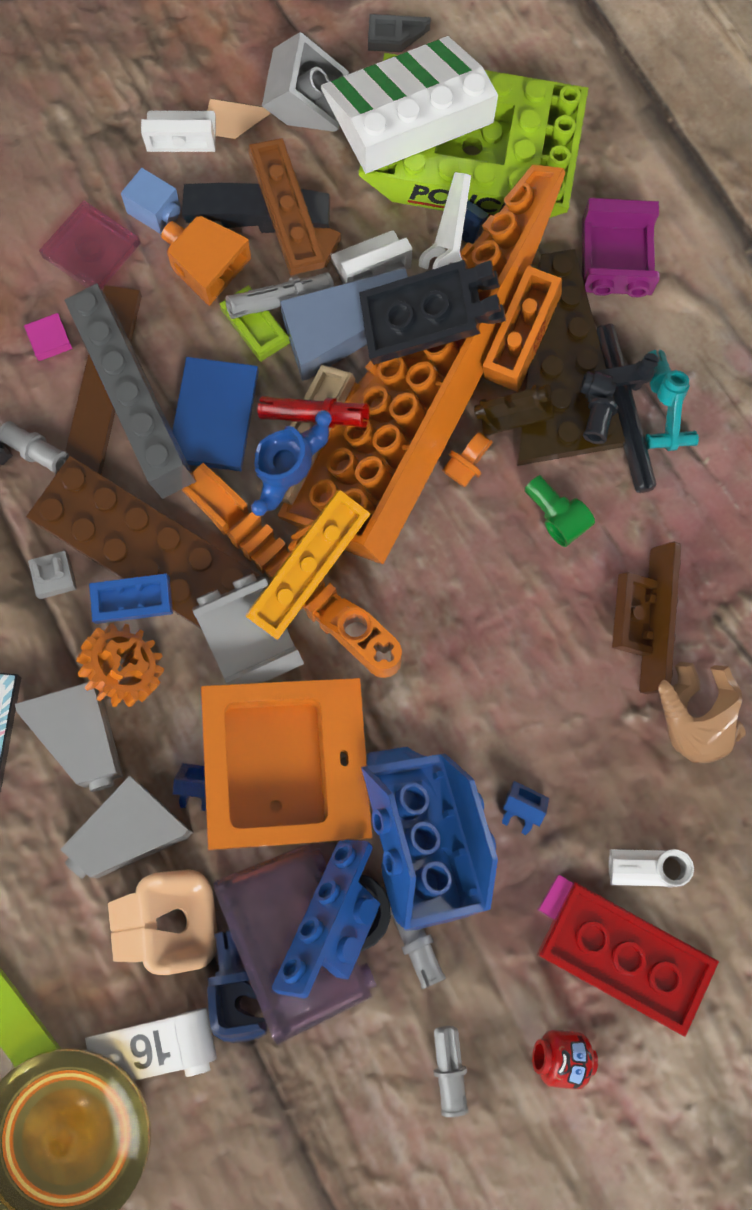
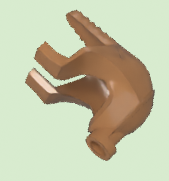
M679 662L675 665L678 674L677 684L672 686L668 681L662 680L658 685L670 742L677 752L693 763L718 761L730 754L736 742L746 735L743 724L737 720L742 703V691L733 678L729 666L714 665L710 667L719 691L718 698L709 712L700 718H694L688 713L687 706L689 699L700 690V680L693 663Z

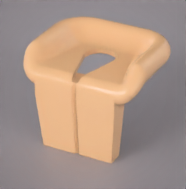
M185 869L150 874L138 883L136 893L108 903L110 930L112 931L113 961H143L147 971L157 975H171L201 969L213 960L217 952L214 934L218 933L213 890L207 878L196 870ZM175 909H180L184 912L187 924L182 933L157 930L156 918Z

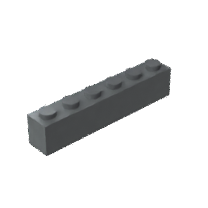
M96 283L65 299L64 301L148 483L162 499L195 483L196 480L113 305L100 286Z

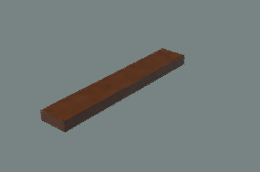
M104 285L103 292L113 305L131 343L142 298L140 290ZM88 353L65 452L101 475L116 411Z

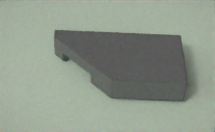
M369 14L368 51L402 52L430 30L431 17Z

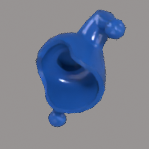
M325 410L319 411L315 417L317 423L303 433H300L292 426H286L284 430L268 435L259 442L255 453L254 465L256 475L262 480L263 486L259 500H255L251 505V510L256 516H263L266 511L276 510L287 490L291 486L299 484L307 476L312 465V456L328 442L329 424L332 421L329 412Z

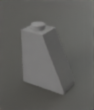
M84 683L15 704L16 712L77 785L84 788L89 787L91 792L114 786L113 780L123 777L104 700H97L99 691L96 688L87 691L85 686L88 683Z
M128 776L60 850L69 857L65 864L77 876L83 879L87 874L91 878H100L186 840L193 832L141 783Z

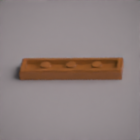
M283 138L249 144L248 152L290 276L324 268L325 259Z

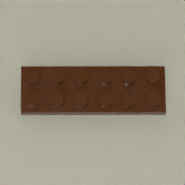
M71 456L68 457L26 516L32 523L121 579L167 573L170 577L173 612L200 629L199 622L192 611L193 607L199 605L196 600L198 597L217 589L220 595L235 589L233 586L234 581L254 573L256 579L260 578L256 572Z

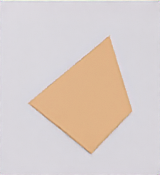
M210 99L207 111L215 112L216 136L236 139L271 114L263 107Z

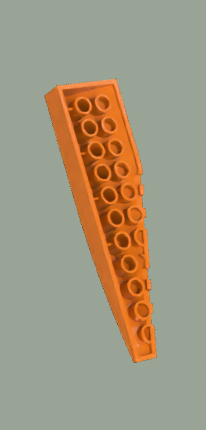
M532 165L503 199L505 206L494 216L490 215L482 225L483 233L473 244L468 242L460 252L461 258L465 260L468 269L491 260L493 270H496L500 287L491 290H478L479 299L482 301L487 297L497 294L500 304L504 306L505 315L527 265L531 266L562 185L565 176L564 168ZM502 322L496 324L479 323L480 334L396 359L375 365L370 360L365 366L368 372L358 384L354 382L344 402L367 403L370 411L369 420L363 419V421H367L368 425L366 428L336 425L335 428H331L328 442L320 449L293 505L284 502L277 516L294 526L302 528L315 521L337 490H341L371 513L345 550L383 565L483 374V364Z

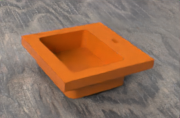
M360 678L201 686L208 851L372 838L370 800L361 767L367 766ZM341 752L346 754V766L341 765Z

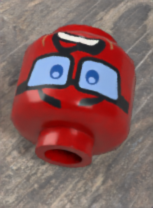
M549 1030L541 1039L535 1042L532 1063L534 1071L540 1075L541 1080L547 1086L576 1090L583 1089L589 1083L591 1076L596 1074L598 1055L592 1049L589 1039L583 1033Z

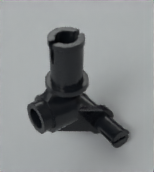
M647 353L643 360L638 361L636 364L598 370L593 373L586 371L579 390L580 393L586 394L585 397L589 401L588 408L590 409L586 430L583 434L585 440L595 444H603L607 441V433L612 416L617 414L618 406L613 398L616 386L631 385V389L634 391L641 389L642 385L648 383L654 376V368L659 362L655 354Z

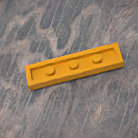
M337 490L268 583V586L265 587L245 614V617L278 640L371 513L344 492Z

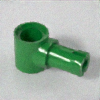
M541 475L535 477L525 487L524 492L545 513V527L548 533L562 547H567L595 524L592 512L582 501L576 498L571 501L567 497L561 498Z

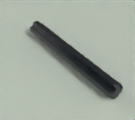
M613 324L598 326L596 331L606 369L625 366L615 326ZM631 385L616 386L613 396L618 406L617 411L625 438L624 449L635 491L637 493L649 492L654 490L657 483Z

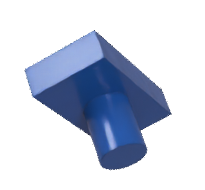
M167 573L89 583L92 622L95 624L173 614L170 577Z

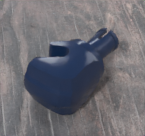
M240 930L214 934L219 972L215 973V977L208 978L209 987H207L208 1012L212 1033L222 1041L231 1043L259 1039L268 1033L265 1017L251 1015L241 1009L240 1000L243 996L253 999L263 998L262 993L247 982L256 980L257 973L256 970L248 971V967L244 968Z

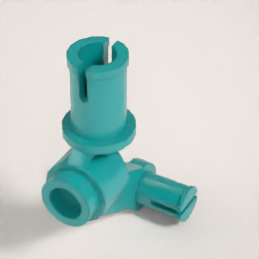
M659 349L658 355L656 350H652L648 353H653L657 357L659 355L660 359L658 365L654 368V376L650 381V388L652 392L657 394L660 402L668 406L665 433L646 434L645 442L647 449L665 448L667 451H675L681 446H697L699 435L696 430L680 432L682 404L690 387L689 377L684 372L671 370L663 350Z

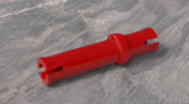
M261 396L259 401L262 403H258L257 409L261 420L269 419L317 423L315 420L317 413L325 410L332 417L329 428H335L336 425L366 428L368 422L363 421V419L369 420L370 415L367 403L336 402V398L315 401Z

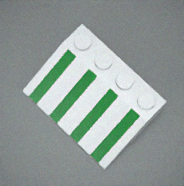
M449 36L321 85V90L365 174L494 123L498 93L483 67Z

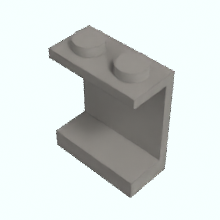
M254 573L234 581L233 586L235 589L220 595L217 589L196 599L199 605L193 607L192 611L205 635L226 685L264 683L304 664L287 628L277 640L245 617V614L265 587L268 586L265 577L262 576L256 579Z

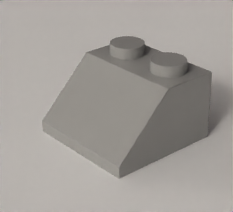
M299 32L273 48L262 107L286 125L335 132L339 130L340 124L321 90V85L349 74V71L303 33Z

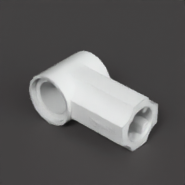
M610 849V885L678 887L688 883L694 873L693 861L688 854L681 850ZM668 857L674 858L680 864L681 872L675 880L669 879L663 872V863Z

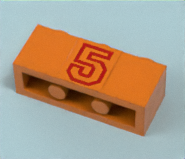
M527 265L506 312V321L502 322L483 364L486 380L516 392L519 391L562 295V278Z

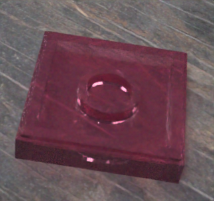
M83 200L42 246L39 252L44 259L86 288L97 283L102 289L141 243L138 236Z

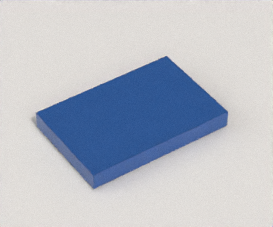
M186 357L173 434L188 465L200 466L204 463L210 468L242 472L259 374L258 366Z

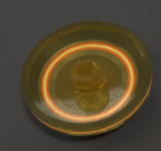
M65 1048L36 1055L15 1067L1 1079L0 1210H119L137 1187L148 1161L151 1145V1124L142 1093L123 1068L101 1054L84 1049Z

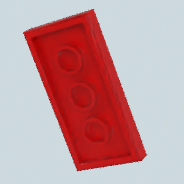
M572 882V886L537 953V956L684 1037L688 1033L719 963L718 960L576 882Z

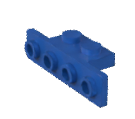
M338 841L272 985V989L276 993L307 998L321 966L326 968L336 978L349 980L380 906V903L358 882L373 849V846L368 841Z

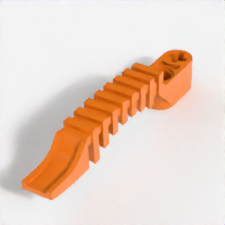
M202 463L192 472L196 482L181 490L213 521L224 536L227 535L230 538L231 543L237 549L240 548L243 551L244 556L250 562L253 561L256 564V568L262 574L266 573L271 581L291 554V552L287 551L286 543L280 537L275 540L273 529L268 524L262 527L261 516H256L253 512L249 514L247 503L208 466ZM323 578L300 610L304 609L307 616L313 622H319L320 628L326 634L330 633L372 674L381 678L391 677L396 674L400 669L402 661V649L398 640L369 612L345 598L342 599L337 594V589L331 583L325 587ZM359 622L365 625L367 629L361 636L352 637L345 632L346 627L351 623ZM380 651L385 654L390 651L391 661L388 662L386 659H382L380 662H377V652Z

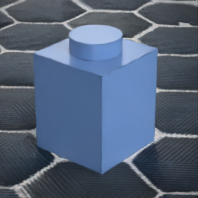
M143 168L138 171L121 192L127 214L160 234L164 227L170 221H176L180 214L181 206L176 188Z

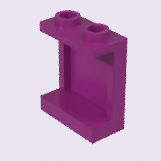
M588 198L582 217V277L586 292L594 293L598 296L628 294L636 298L653 294L660 279V272L655 271L654 225L659 216V201Z

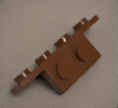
M675 541L653 547L650 550L648 578L630 572L618 575L612 648L642 656L639 691L644 694L659 693L658 685L662 680H666L670 684L672 682L679 571L681 566V544Z

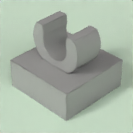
M66 551L28 560L35 594L39 599L77 590L70 558Z

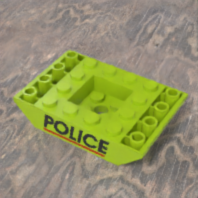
M384 53L383 61L397 55ZM485 70L498 93L494 123L365 174L360 165L359 176L392 202L444 211L454 173H465L471 175L468 200L487 212L489 218L490 215L494 216L505 206L503 199L532 165L564 168L565 176L550 218L568 212L589 88ZM467 146H474L480 150V153L468 155L463 149Z

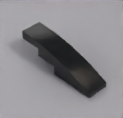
M222 182L184 184L182 217L186 223H191L196 217L202 216L211 221H221L225 228L258 226L261 233L275 232L259 184ZM301 189L313 227L329 228V193Z

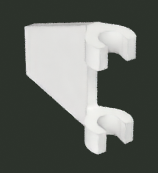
M454 173L435 243L421 254L419 267L428 269L429 262L433 257H437L433 264V269L449 265L450 262L455 263L462 260L460 246L471 175Z

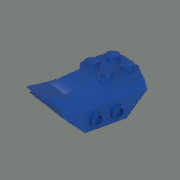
M409 747L367 753V766L361 767L373 810L372 825L375 832L380 836L384 851L381 864L382 876L396 922L405 931H412L452 922L490 910L498 857L496 854V841L493 834L489 831L484 814V801L477 790L475 780L445 753L425 756L413 751Z

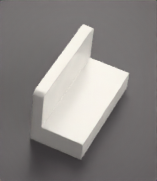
M148 111L147 119H141V133L147 152H215V112Z
M389 231L333 253L331 261L342 283L346 284L405 268V270L411 268L412 247L407 237L399 240L394 231Z

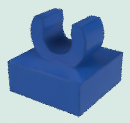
M513 781L504 803L503 809L505 812L502 824L507 826L511 817L518 816L525 820L521 833L524 835L528 834L533 824L540 827L547 813L549 798Z

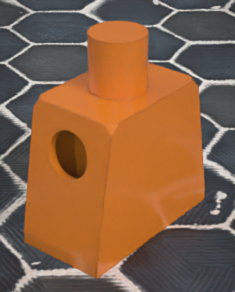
M202 216L196 217L186 229L175 221H170L162 231V239L170 244L167 254L172 269L209 306L251 259L249 240L246 237Z

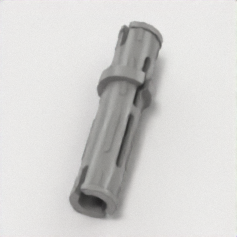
M329 272L301 279L295 276L282 284L227 295L225 297L226 308L230 318L236 319L244 315L281 307L280 301L334 287Z

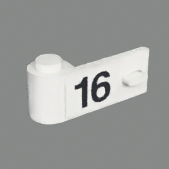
M207 1008L196 1009L161 1020L85 1038L87 1050L111 1059L123 1068L134 1081L179 1070H185L186 1077L210 1071L209 1062L217 1059Z

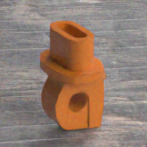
M478 432L461 455L453 450L450 451L448 455L451 459L442 471L465 488L474 476L480 477L481 472L476 464L492 445L493 441Z

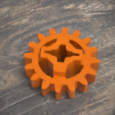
M110 623L105 630H102L100 627L96 628L92 635L87 637L81 645L82 651L76 658V662L83 664L77 674L78 677L89 678L90 681L85 686V689L88 691L96 688L99 691L97 695L98 701L108 696L111 697L113 707H116L122 699H124L128 707H132L137 700L144 702L160 685L161 682L158 678L164 672V668L156 664L163 656L161 653H153L151 651L155 644L154 640L147 642L142 640L144 631L141 629L134 635L130 633L129 624H125L118 631L114 623ZM121 659H123V663L121 664L122 668L120 671H118V668L120 666L119 662Z

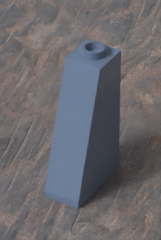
M405 268L280 301L283 323L302 381L315 376L321 364L330 367L367 345L359 292L407 278L408 275Z

